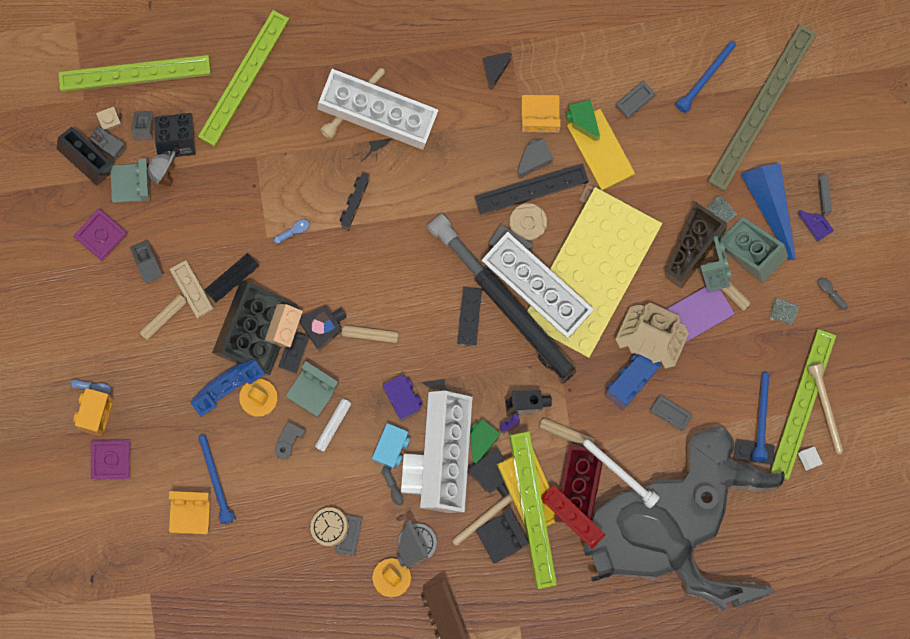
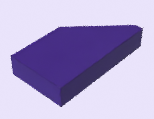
M804 211L797 213L817 242L834 231L823 215L806 213Z
M514 414L511 419L500 425V431L503 435L520 424L519 416Z

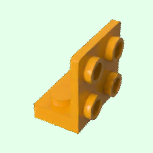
M522 95V132L559 133V96Z
M169 491V500L171 501L169 532L208 534L210 494Z

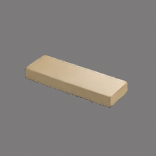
M186 260L169 269L197 319L214 310Z

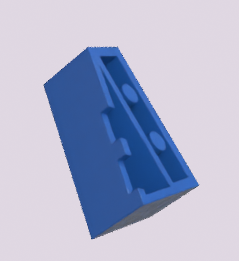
M635 354L630 360L632 362L628 368L625 366L619 372L618 376L620 377L616 382L612 381L608 385L606 397L623 411L660 368L661 364L659 362L653 363L652 360L640 354Z

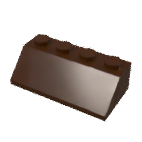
M446 581L423 590L424 595L421 598L424 606H429L431 612L428 614L431 625H436L438 630L435 633L436 639H467Z

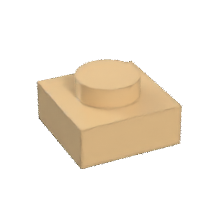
M114 106L96 113L103 130L108 131L121 126Z

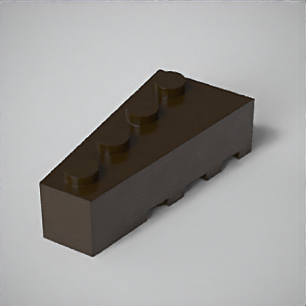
M695 202L692 213L688 218L686 227L666 270V278L682 289L715 246L714 237L717 236L719 240L727 229V223Z

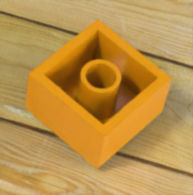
M86 388L79 398V404H81L79 412L76 411L73 422L75 427L82 432L103 437L113 399L109 394Z

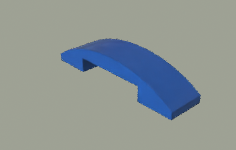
M255 359L241 363L208 383L190 403L200 417L217 407V401L245 382H248L249 385L264 376L265 373Z

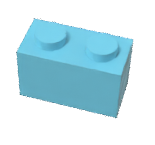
M387 423L372 461L394 470L395 466L399 467L403 456L400 455L402 449H407L411 439L408 437L409 432Z

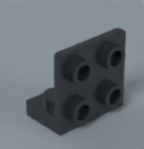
M192 113L157 116L154 118L157 155H170L173 150L175 151L174 157L196 155Z
M510 509L504 512L502 516L476 529V533L494 564L529 545Z

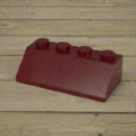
M569 445L560 491L592 521L603 462L586 447ZM555 515V522L562 524L564 526H568L557 515Z

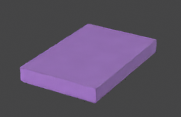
M707 287L666 309L680 316V323L684 324L689 332L686 342L735 315L721 290L708 292Z

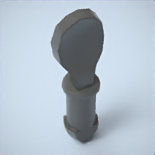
M820 278L818 280L820 289L829 294V298L841 310H846L848 307L847 303L837 294V291H833L831 281L827 278Z
M383 467L381 473L388 484V488H391V499L396 505H402L403 497L396 486L397 483L393 479L391 470Z

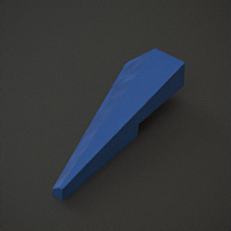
M780 163L761 166L742 173L741 178L748 186L749 192L757 202L758 208L771 231L774 232L777 240L785 244L788 261L795 260L796 256Z

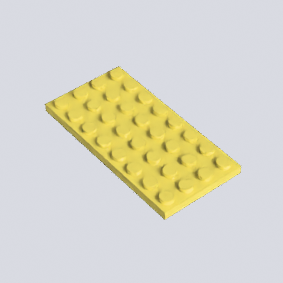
M595 187L550 268L557 277L589 304L594 311L569 339L565 338L531 306L527 312L549 337L589 358L662 223Z

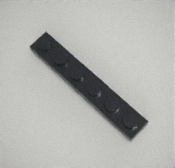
M580 164L480 194L474 198L481 216L587 184L589 180L584 165Z

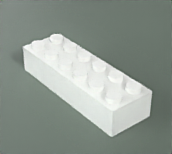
M334 69L330 72L317 107L318 110L422 150L438 112V109Z
M509 232L482 259L483 264L567 339L572 336L594 311L589 304Z
M449 391L428 393L420 504L422 509L445 513L465 512L472 411L471 396Z

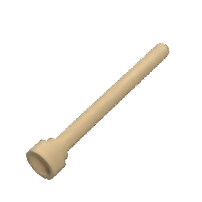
M383 68L378 69L369 79L368 83L375 85L385 74V70ZM336 117L331 123L324 124L320 132L331 140L336 135V128L344 119Z
M819 363L807 367L809 375L811 374L812 378H815L835 452L842 454V444L822 375H824L823 364Z
M510 494L452 540V543L459 545L476 529L512 501Z

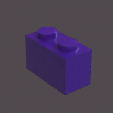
M404 375L383 385V389L400 421L421 412L420 406L423 405L418 394L414 396L411 390L414 387L409 377L405 379Z

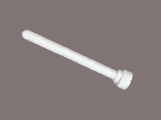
M590 440L583 442V445L642 496L643 503L648 508L655 505L660 496L654 491L651 492L644 489Z

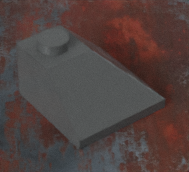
M410 520L406 522L398 549L399 556H397L401 567L405 566L407 570L428 560V555Z

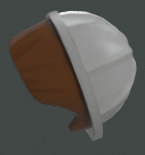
M174 150L170 155L161 154L151 159L148 165V174L156 185L160 184L167 187L171 185L168 172L173 170V166L170 163L175 155Z

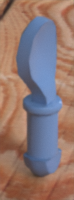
M305 219L299 220L291 230L288 228L285 232L278 236L276 235L273 242L280 244L289 237H293V233L305 232L309 228V221Z
M74 379L70 383L73 388H87L106 394L111 392V387L105 383L92 384L91 381L85 382Z

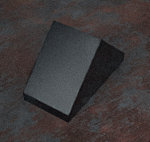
M508 52L483 58V67L490 90H493L511 62V53Z

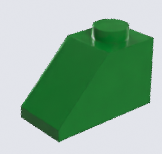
M591 100L570 104L568 111H566L568 123L571 122L572 128L592 140L598 141L600 133Z
M483 419L480 423L476 421L470 429L472 432L470 434L474 465L481 461L501 435Z

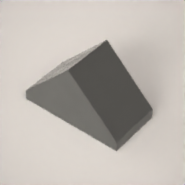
M153 111L134 112L131 126V134L134 141L153 140Z

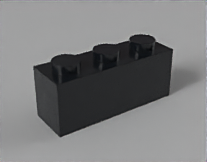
M70 127L58 137L56 149L96 186L110 176L112 163L73 127Z

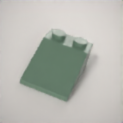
M743 216L719 240V242H723L725 252L762 283L788 258L785 244Z

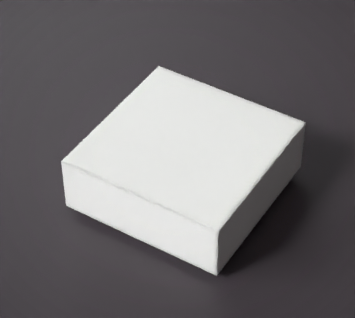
M815 446L798 453L806 471L823 464Z

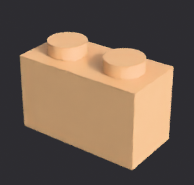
M277 304L265 341L280 347H291L303 311L287 304Z

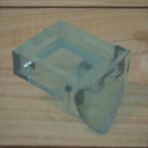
M723 196L717 197L707 208V210L726 223L737 216Z
M777 298L773 304L770 319H776L793 325L799 306Z

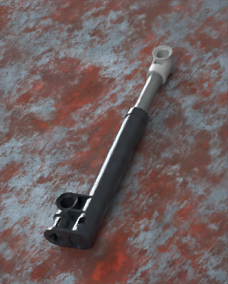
M441 213L426 225L429 231L436 238L439 237L446 247H450L476 276L475 282L481 286L482 290L537 351V357L540 362L559 376L561 384L570 380L576 373V366L502 282L493 275V272L489 268H484L459 240V235L451 228L452 225L449 220Z

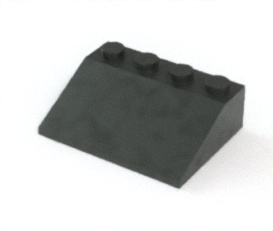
M240 282L212 353L237 364L255 359L264 373L270 375L281 348L265 341L277 304H287L297 308V304L250 282Z

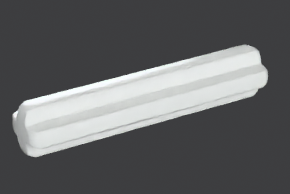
M342 399L315 445L318 450L324 452L351 406L348 400Z

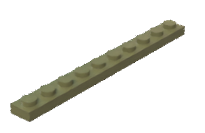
M799 25L709 179V184L725 192L816 35L815 32Z

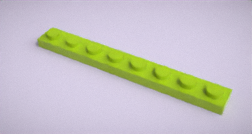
M272 10L198 136L200 140L216 147L289 23V18Z
M209 55L63 71L59 72L60 91L68 92L211 75Z
M820 329L816 332L770 474H780L784 471V479L789 480L818 393L815 378H812L811 374L809 375L807 367L822 363L824 374L836 338L834 334Z
M530 432L511 434L509 439L536 588L542 589L556 586Z

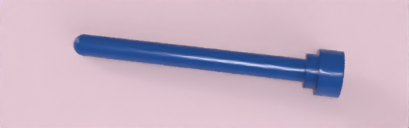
M735 41L729 42L687 96L679 98L675 103L678 110L686 114L691 109V101L736 47Z
M763 372L761 376L757 447L752 451V460L757 462L768 460V452L765 448L769 388L768 372Z
M204 434L199 435V442L220 507L219 521L221 525L227 524L236 519L234 513L227 507L207 438Z

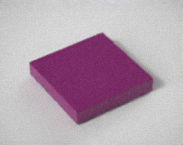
M98 209L73 237L103 262L128 233L101 209Z
M91 441V480L130 479L131 441Z

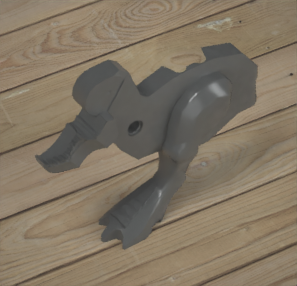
M714 427L695 433L687 445L686 478L684 480H657L653 484L643 487L647 491H654L660 496L653 507L648 508L643 503L642 496L633 490L627 493L621 492L596 510L592 522L606 535L594 549L590 548L586 543L584 544V554L586 557L592 556L598 572V576L591 577L592 582L602 581L617 575L654 580L675 572L684 585V593L686 595L704 600L720 612L726 610L728 604L732 603L734 608L774 594L773 588L756 584L755 582L732 583L705 578L695 563L693 550L695 547L717 536L726 512L728 489H746L758 493L773 491L783 484L785 478L784 471L780 474H768L754 468L749 463L746 466L735 463L730 459V455L734 450V439L723 428ZM701 495H707L710 498V503H704Z

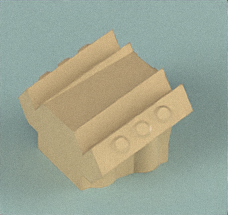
M649 302L645 307L636 305L629 308L616 341L620 348L628 346L632 354H640L652 360L653 363L662 362L666 369L676 365L689 332L686 326L680 323L679 315Z

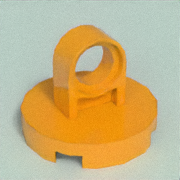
M258 379L250 385L247 382L239 394L243 410L253 417H263L271 414L278 403V394L275 387L264 379Z
M385 559L378 563L374 569L372 576L373 584L376 590L383 596L399 597L410 587L411 573L405 566L401 567L398 559Z

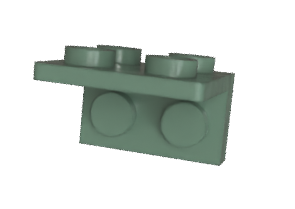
M146 158L139 159V164L112 165L111 194L113 203L150 201L149 163Z
M717 236L714 237L719 261L709 262L701 266L708 292L730 287L729 279H732L724 244L719 242Z
M305 361L301 367L302 372L286 397L318 417L339 384L338 381Z

